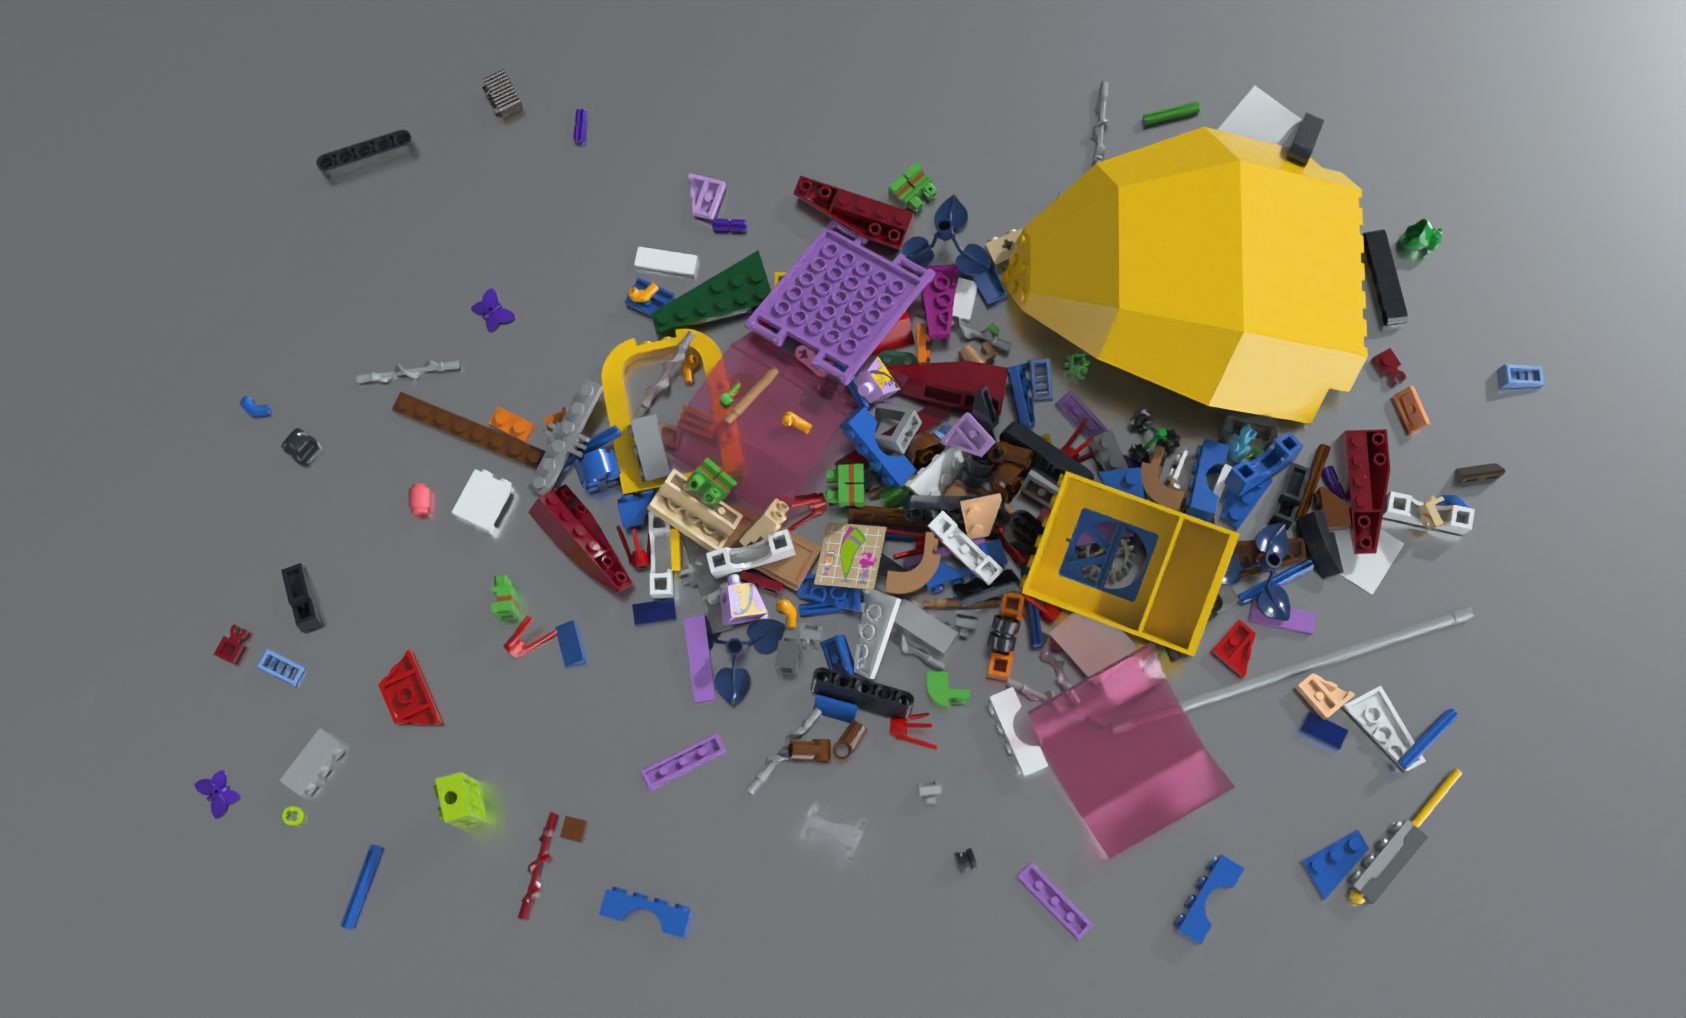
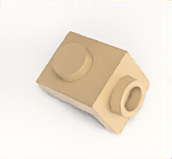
M1431 496L1423 500L1424 504L1417 508L1421 515L1420 520L1428 531L1444 524L1435 507L1436 504L1444 501L1443 496L1437 499L1435 496Z

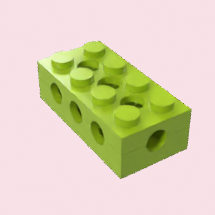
M462 772L435 779L436 785H433L435 797L440 800L441 806L438 807V813L441 820L444 819L445 823L460 829L487 823L477 780Z

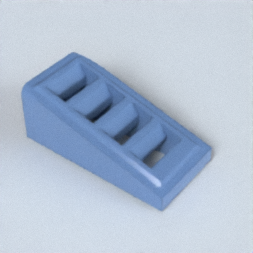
M1050 358L1029 359L1028 367L1032 400L1053 399ZM1044 365L1045 369L1035 370L1034 366ZM1045 373L1046 377L1035 378V374ZM1046 381L1047 385L1036 386V382ZM1047 389L1048 391L1045 394H1037V390Z
M1504 364L1497 369L1499 388L1545 386L1542 366ZM1531 372L1534 373V380H1535V381H1532Z
M269 649L265 650L256 666L257 669L294 687L305 670V667ZM270 657H273L274 660L270 667H265ZM278 660L282 661L277 672L273 671ZM285 665H290L285 675H281V672ZM296 668L297 671L292 680L288 679L292 669Z

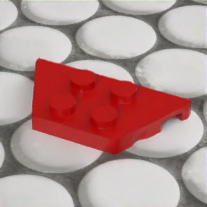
M409 649L404 653L405 655L399 663L392 667L388 676L384 677L378 684L384 701L395 724L441 725L443 723L414 655Z

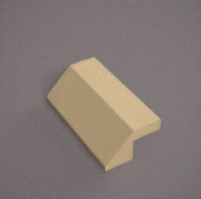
M673 468L648 505L647 510L708 551L712 552L722 549L743 515L722 501L716 506L713 503L709 505L704 501L703 495L698 490L692 491L687 486L689 478Z

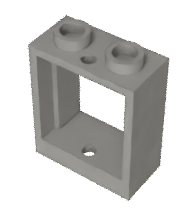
M873 403L869 413L878 422L876 428L882 418L900 421L892 436L875 433V440L879 449L903 455L922 423L915 409Z

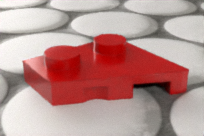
M1239 619L1211 652L1240 677L1244 678L1247 674L1246 670L1256 632Z

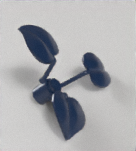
M952 195L945 200L936 211L934 220L937 233L934 234L932 243L929 245L928 240L923 237H912L904 243L898 255L902 253L907 256L908 260L924 267L934 259V252L931 249L934 248L937 239L939 238L943 241L952 239L960 253L956 258V266L961 273L976 275L988 271L991 267L990 258L985 249L977 244H968L963 251L953 234V229L962 228L968 221V212L956 195Z
M1277 523L1263 528L1256 535L1255 546L1259 551L1265 553L1259 561L1239 567L1240 561L1234 553L1232 554L1222 584L1227 586L1235 585L1241 580L1239 571L1259 566L1264 572H1270L1265 584L1266 591L1258 595V608L1268 618L1288 621L1291 610L1286 591L1279 585H1273L1269 588L1272 578L1276 574L1275 569L1281 565L1282 558L1287 555L1289 550L1285 523Z
M704 615L709 650L713 647L714 642L726 645V652L732 657V669L728 667L722 668L716 674L714 681L716 690L728 704L733 705L740 701L750 686L748 671L744 668L736 669V657L741 655L743 646L753 643L755 650L760 653L767 654L773 652L778 647V640L781 641L785 629V624L773 619H759L752 622L747 628V635L751 640L741 641L738 638H732L729 641L716 639L720 636L721 632L712 634L707 616Z

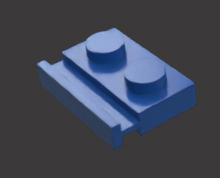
M637 277L633 287L638 290H645L651 283ZM659 287V290L649 301L634 302L628 295L625 305L651 316L652 312L671 302L675 295Z

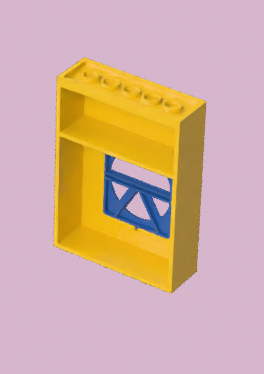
M1067 471L1065 475L1061 474L1057 486L1060 487L1058 495L1053 494L1049 505L1053 507L1051 514H1046L1042 527H1045L1043 535H1038L1034 546L1038 548L1035 555H1031L1027 565L1030 568L1029 574L1023 576L1020 587L1023 588L1022 593L1194 657L1240 534ZM1103 522L1117 523L1110 544L1096 529V524ZM1127 526L1141 538L1147 554L1145 569L1134 583L1118 589L1103 588ZM1084 531H1088L1106 554L1076 559L1075 547L1081 534ZM1103 563L1095 584L1086 579L1079 570L1080 567Z

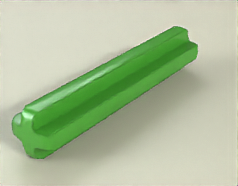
M1199 101L1146 113L1142 117L1143 123L1147 126L1200 112L1201 106Z

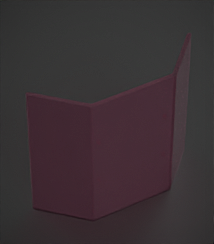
M752 331L731 344L688 403L666 452L695 470L708 457L722 469L719 474L724 471L737 482V485L731 492L762 512L775 498L785 502L790 507L805 476L839 429V425L858 406L846 387L828 376H817L795 356ZM772 367L777 368L780 373L777 374L772 383L765 388L739 417L731 422L730 425H727L723 418L730 409ZM737 383H740L741 387L731 397L734 403L728 409H724L719 403L721 395L725 392L728 393ZM793 412L810 423L812 428L809 433L806 434L793 425L785 426L781 421L784 413Z
M1153 642L1146 644L1027 712L1043 750L1083 821L1109 859L1235 788L1203 746L1168 684Z

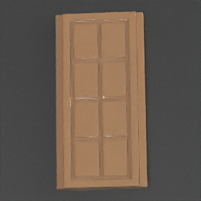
M734 503L731 508L742 514L743 517L722 548L745 547L739 540L759 516ZM780 527L777 532L785 530V528ZM788 530L796 555L754 567L753 569L797 591L820 553L821 547ZM760 536L755 543L763 540L764 538ZM750 541V542L747 544V546L752 545V544H755V543H752V542Z

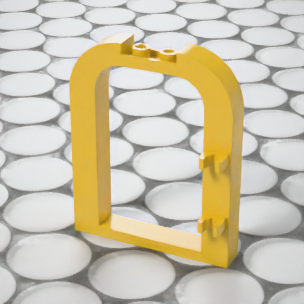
M676 329L677 337L675 338L668 336L662 338L661 341H644L641 345H637L635 338L629 339L615 347L604 362L601 381L604 387L603 393L610 428L617 426L621 431V436L613 440V445L621 471L619 476L623 495L633 494V496H636L645 490L658 491L667 478L643 482L639 471V457H636L633 445H636L635 437L630 436L628 425H631V416L624 386V374L626 369L635 361L677 352L678 344L682 342L688 331L694 333L695 337L687 347V351L697 354L702 360L714 417L719 418L716 429L724 465L718 466L722 469L719 474L723 471L730 477L747 474L736 419L730 425L723 421L726 414L733 408V404L728 409H724L719 403L721 395L730 391L721 351L711 338L699 331ZM693 472L683 473L687 478H690Z

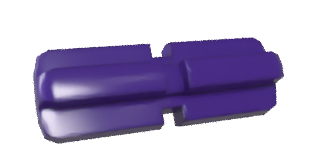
M585 109L576 110L573 135L574 142L583 143L585 140L587 120Z
M714 218L712 228L713 230L728 231V229H731V231H746L747 221L742 219H731L729 221V219Z
M1325 467L1322 473L1327 484H1330V491L1341 500L1344 499L1346 494L1341 483L1338 482L1339 478L1334 467Z

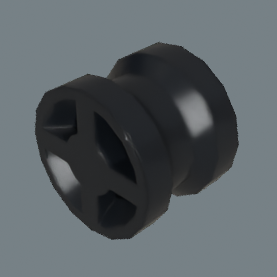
M968 848L963 853H954L961 874L970 868L973 870L977 869L972 848Z

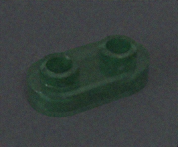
M885 350L878 355L884 366L905 365L904 361L906 359L910 360L911 364H918L917 357L910 352ZM888 357L891 361L886 363L883 359Z

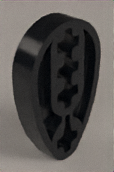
M1017 510L1009 514L1003 524L1005 537L1012 547L1029 556L1036 554L1038 548L1034 546L1038 535H1043L1045 527H1042V523L1028 511Z

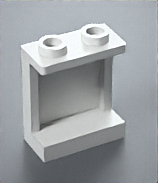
M1185 448L1183 454L1178 453L1174 461L1177 467L1176 469H1171L1167 478L1170 481L1168 487L1184 491L1186 497L1190 495L1187 487L1190 479H1193L1194 476L1191 474V469L1194 462H1197V459L1187 455L1189 452L1188 448ZM1227 464L1224 465L1220 473L1206 476V483L1209 489L1219 497L1218 500L1225 486L1224 481L1232 468Z
M475 469L451 513L455 518L492 535L496 528L494 526L496 519L509 495H513L515 490L511 486L512 483L506 479L500 478V480L493 478V474L489 471L482 469L480 472Z

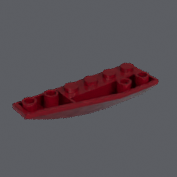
M801 175L793 192V195L857 235L901 250L907 241L914 224V212Z
M971 361L885 366L901 388L897 392L960 409L972 410L977 390L982 385L987 384L996 415H1001L1008 375L1007 367Z
M1387 429L1345 430L1339 437L1344 492L1346 494L1345 502L1348 504L1351 520L1349 529L1354 554H1376L1390 476Z
M566 484L538 497L528 513L572 561L596 580L617 593L633 584L592 513Z

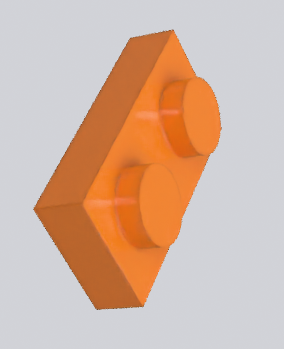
M925 323L916 324L917 364L930 362V349L926 350L925 343L929 342Z
M1410 386L1393 395L1409 433L1430 424L1414 386Z
M499 406L488 423L489 426L525 443L535 427L534 423Z

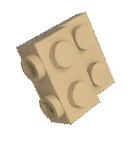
M775 498L749 526L739 542L746 547L750 541L755 543L760 536L765 539L770 533L774 535L787 518L785 516V513L789 510L787 504Z

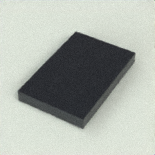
M1012 569L1002 571L990 585L979 578L952 588V591L961 607H965L1020 589L1021 580Z

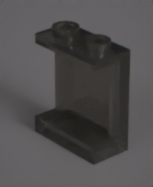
M1227 409L1219 424L1217 442L1225 444L1230 435L1234 433L1240 435L1241 429L1248 425L1257 432L1253 439L1262 440V449L1266 451L1272 445L1274 439L1278 437L1279 426H1276L1277 418Z

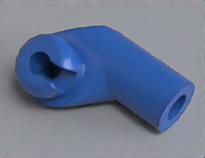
M244 396L240 401L241 409L250 416L270 414L268 404L257 406L249 396Z
M1441 495L1439 497L1443 496L1444 501L1436 504L1437 506L1457 505L1470 507L1456 495Z

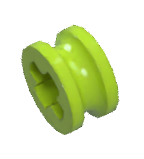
M296 806L287 807L282 814L284 823L290 826L300 824L304 817L303 811ZM290 811H297L298 815H296V821L288 820V817L290 816L288 813Z

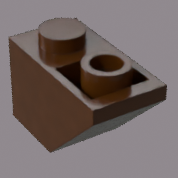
M1324 486L1319 487L1314 494V504L1318 506L1319 511L1325 512L1329 531L1347 530L1351 526L1348 504Z

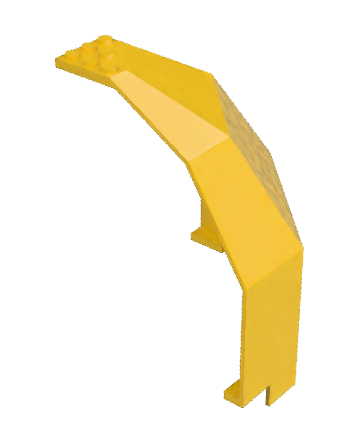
M1201 127L1096 163L1023 228L1017 238L1014 252L1009 257L1007 269L1002 274L1001 283L1024 312L1096 359L1212 407L1311 424L1329 388L1350 392L1368 357V350L1364 347V337H1367L1366 319H1363V309L1366 308L1365 291H1362L1365 269L1364 263H1361V254L1364 253L1363 236L1360 235V226L1363 225L1362 208H1359L1362 189L1342 172L1322 168L1311 157L1306 167L1286 159L1290 151L1289 147L1208 127Z

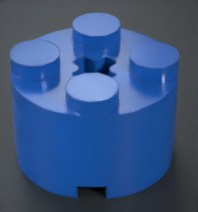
M606 449L595 450L584 454V459L580 462L579 459L574 461L581 486L586 488L587 492H593L599 486H613L618 483L621 471L613 449H610V452H607Z

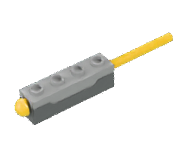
M1455 768L1412 822L1408 819L1396 822L1391 828L1393 833L1388 839L1386 837L1383 838L1377 845L1379 850L1376 854H1370L1364 861L1366 866L1362 871L1357 870L1350 878L1352 883L1349 885V888L1352 889L1349 896L1353 903L1362 904L1366 901L1368 904H1374L1427 840L1428 836L1419 827L1462 774L1460 770Z

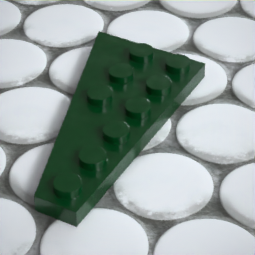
M759 250L652 312L651 318L656 335L756 310L771 292Z

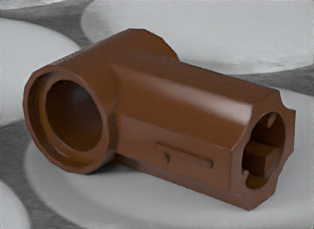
M1002 440L989 449L988 457L994 463L1007 461L1016 463L1023 468H1029L1033 459V453L1030 449L1014 446L1008 441ZM998 448L1003 451V456L999 454Z
M852 719L838 742L833 746L834 758L840 762L848 761L868 729ZM840 746H845L849 750L848 754L844 757L836 753L837 748Z
M789 740L787 754L789 759H805L819 763L830 762L831 740Z

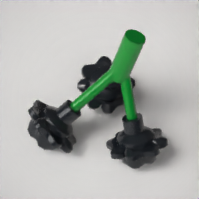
M1143 408L1140 411L1134 412V416L1130 419L1131 428L1139 433L1149 429L1154 434L1147 444L1131 445L1129 449L1130 457L1134 463L1142 464V462L1149 463V450L1156 440H1159L1156 446L1165 447L1166 452L1173 453L1180 446L1178 441L1181 439L1174 429L1169 431L1161 428L1157 431L1151 426L1153 422L1152 412L1146 411Z

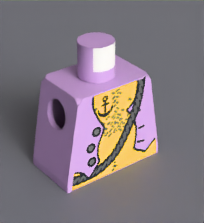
M879 357L863 367L854 378V383L858 387V393L865 397L870 404L886 400L901 389Z
M732 574L727 577L729 586L725 587L719 595L723 625L752 622L761 619L767 614L755 584H742L739 574Z

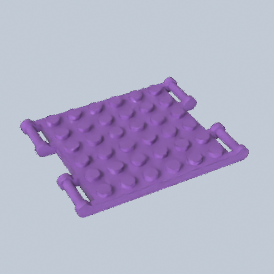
M832 219L745 323V328L750 331H756L773 341V344L778 347L782 346L787 336L792 337L818 352L812 360V367L824 370L838 378L840 383L847 386L854 374L928 282L933 280L935 271L919 266L908 260L907 256L902 253L893 262L863 247L868 239L857 235ZM838 230V231H840L841 233H843V234H845V235L851 237V238L854 239L855 241H852V240L846 238L845 236H843V235H841V234H839V233H837V232H835V231ZM902 266H904V267L910 269L911 271H913V272H915V273L921 275L922 277L920 278V277L916 276L915 274H913V273H911V272L905 270L904 268H902ZM762 320L778 329L779 332L776 334L757 322ZM827 357L847 370L842 372L825 362L824 359Z

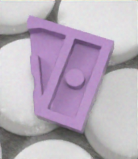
M689 173L688 178L691 187L690 195L694 216L713 220L726 183L721 180Z
M966 412L940 442L982 457L992 447L995 440L970 413Z

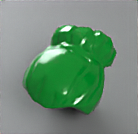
M1421 219L1416 224L1407 227L1405 233L1400 237V243L1410 250L1426 248L1429 251H1433L1440 245L1442 229L1432 228L1428 220Z

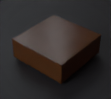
M565 816L560 837L582 843L587 821Z

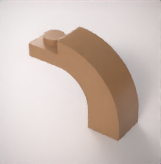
M1156 446L1155 452L1150 454L1149 463L1142 462L1141 477L1145 495L1150 502L1183 513L1186 499L1185 492L1171 489L1160 481L1167 454L1165 447Z
M926 532L924 556L921 563L915 569L908 572L888 571L886 593H911L922 588L932 579L937 571L941 557L939 554H932L933 551H937L938 538H934L933 532Z

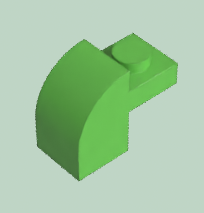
M927 671V694L936 706L947 709L948 700L952 701V704H965V701H969L970 689H948L949 672Z

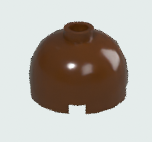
M927 432L916 433L903 455L916 469L914 473H917L921 468H926L932 462L931 459L935 455H940L944 451V446L933 434Z
M1007 461L1002 462L999 466L995 465L989 474L991 476L990 487L994 494L1000 493L1001 499L1005 503H1007V500L1011 501L1020 491L1022 477H1027L1029 469Z

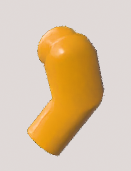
M651 282L645 290H638L632 287L629 289L628 295L634 302H647L659 290V287Z
M697 354L689 355L682 364L685 384L694 383L693 372L700 363V358Z
M793 412L784 413L781 419L785 426L793 425L806 434L812 428L810 423Z
M787 599L777 601L776 609L786 615V628L795 629L797 609Z

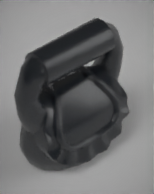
M299 428L294 429L281 445L282 450L289 454L297 464L304 466L310 465L321 452V445L318 440L307 435ZM309 443H313L315 446L301 460L299 455L302 454V451Z

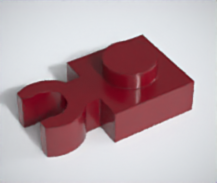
M1391 348L1371 359L1382 377L1388 374L1391 386H1396V376L1402 382L1405 381V373L1397 369L1402 364Z
M232 625L230 637L223 636L213 655L235 664L244 648L240 641L247 637L248 631L243 629L242 633L237 635L236 631L239 626Z

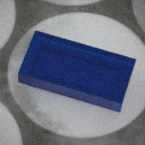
M674 598L632 604L635 626L677 620Z
M1308 711L1299 731L1340 750L1349 730L1327 719L1324 721L1319 715Z

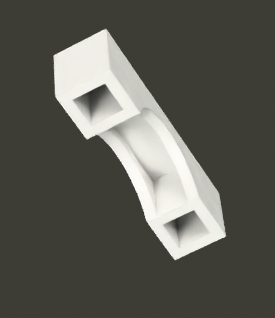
M1391 491L1386 495L1383 517L1424 526L1417 509L1424 503L1415 500L1411 495ZM1435 505L1444 524L1434 529L1462 535L1472 530L1475 509L1457 505Z
M648 512L651 545L650 595L652 599L674 598L670 529H672V526L652 512Z
M787 529L776 532L774 535L769 534L765 539L746 547H725L706 553L711 574L715 579L796 555Z
M1011 687L990 696L988 699L989 703L987 704L991 716H996L998 723H995L1000 735L1004 734L1007 741L1004 743L1007 753L1009 755L1012 754L1016 761L1013 763L1016 773L1018 775L1021 774L1025 778L1046 769L1048 764L1040 746H1030L1023 743L1014 732L1013 719L1022 707L1014 688Z

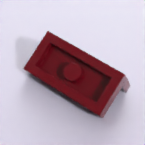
M753 568L743 570L740 577L742 583H753L757 588L778 595L782 594L784 584Z

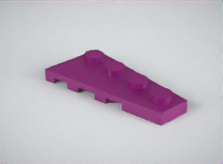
M956 264L924 266L923 268L935 271L933 280L928 282L921 291L929 340L949 338L957 282Z

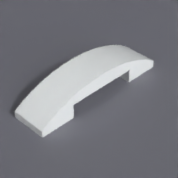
M942 511L928 527L967 568L986 584L990 585L1004 569L977 547L957 527L958 525Z

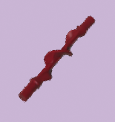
M549 812L546 825L543 828V834L538 840L541 847L537 860L528 866L527 870L532 877L527 893L521 900L522 904L517 917L519 919L526 920L530 904H532V897L538 893L541 886L538 881V875L542 862L548 861L550 858L547 846L550 836L554 832L553 829L558 815L556 813Z

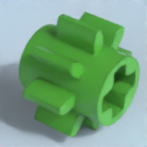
M1075 350L1073 356L1067 355L1066 359L1069 362H1065L1064 367L1069 368L1068 375L1073 373L1078 378L1081 372L1087 373L1088 369L1085 366L1090 365V360L1085 359L1086 353L1079 354Z

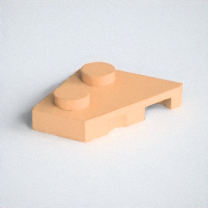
M1000 493L960 501L967 537L970 540L989 536L1002 501Z
M1313 673L1296 687L1297 691L1324 721L1355 696L1353 692H1345L1337 688V684L1325 681L1322 677Z

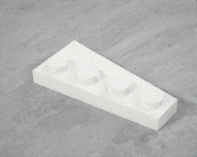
M946 445L945 450L940 455H935L931 459L932 462L926 468H921L917 472L918 475L904 485L915 495L942 496L958 476L963 464L967 463L966 459L970 453Z
M874 588V590L863 589L862 591L865 592L864 602L861 603L862 620L858 626L860 637L859 644H856L853 672L868 679H875L901 599Z
M1382 686L1342 706L1397 764L1398 760L1415 743ZM1421 755L1409 768L1403 769V771L1407 772L1425 762L1424 757Z

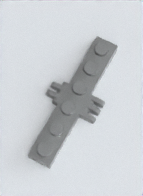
M584 377L561 423L557 421L556 424L548 421L547 426L553 429L552 431L544 429L543 433L549 436L547 440L551 441L530 481L528 489L541 496L550 492L570 453L582 458L583 453L577 451L579 447L586 450L587 446L582 444L581 441L589 443L591 439L581 434V431L604 389L603 386Z
M681 533L690 564L685 566L686 570L678 572L679 577L688 575L687 578L681 580V584L690 583L691 586L697 585L712 634L732 629V624L723 625L719 596L722 590L718 579H715L711 574L706 553L709 551Z

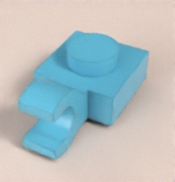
M1245 425L1241 429L1240 435L1234 433L1225 443L1229 445L1227 455L1234 462L1238 463L1251 449L1248 443L1257 435V432L1252 427L1250 428L1248 425Z

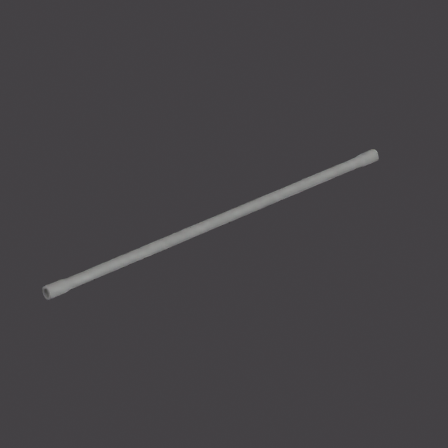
M1470 606L1459 608L1442 616L1133 717H1126L1109 723L1112 734L1116 735L1176 713L1451 623H1458L1473 618L1474 613Z

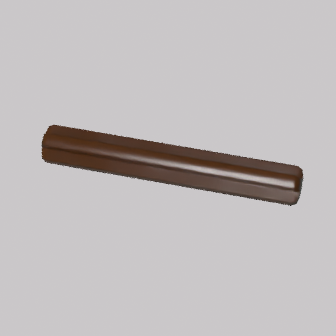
M1320 444L1302 500L1294 518L1298 520L1299 516L1307 514L1330 452V446Z

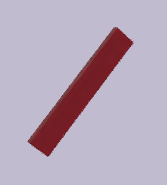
M932 403L917 412L922 423L916 433L927 432L949 419L950 414L945 406ZM898 424L881 435L892 436ZM857 450L852 451L835 462L837 468L838 465L863 464L864 470L870 467L866 458L859 454ZM882 451V452L885 453L886 455H890V454L892 453V452Z

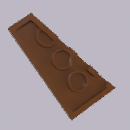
M1288 538L1289 550L1287 555L1282 558L1280 566L1306 559L1304 538ZM1255 540L1237 541L1233 551L1240 561L1239 567L1257 562L1265 554L1256 548ZM1255 566L1239 572L1241 578L1264 571L1259 566Z

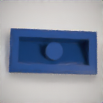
M992 265L988 271L972 275L987 303H993L1008 297V293Z
M575 620L555 627L565 668L585 663Z
M836 635L820 642L829 669L852 676L857 675V673L853 672L854 661L845 635Z
M816 695L813 710L818 708L822 712V716L850 723L852 719L855 720L858 710L857 705L821 695Z

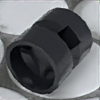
M970 453L966 459L967 463L963 464L958 473V478L967 487L979 489L982 487L995 463L989 459L988 453H985L982 457Z
M994 615L992 622L994 631L990 632L987 645L1000 651L1013 652L1016 644L1014 635L1019 632L1021 621L1006 615Z

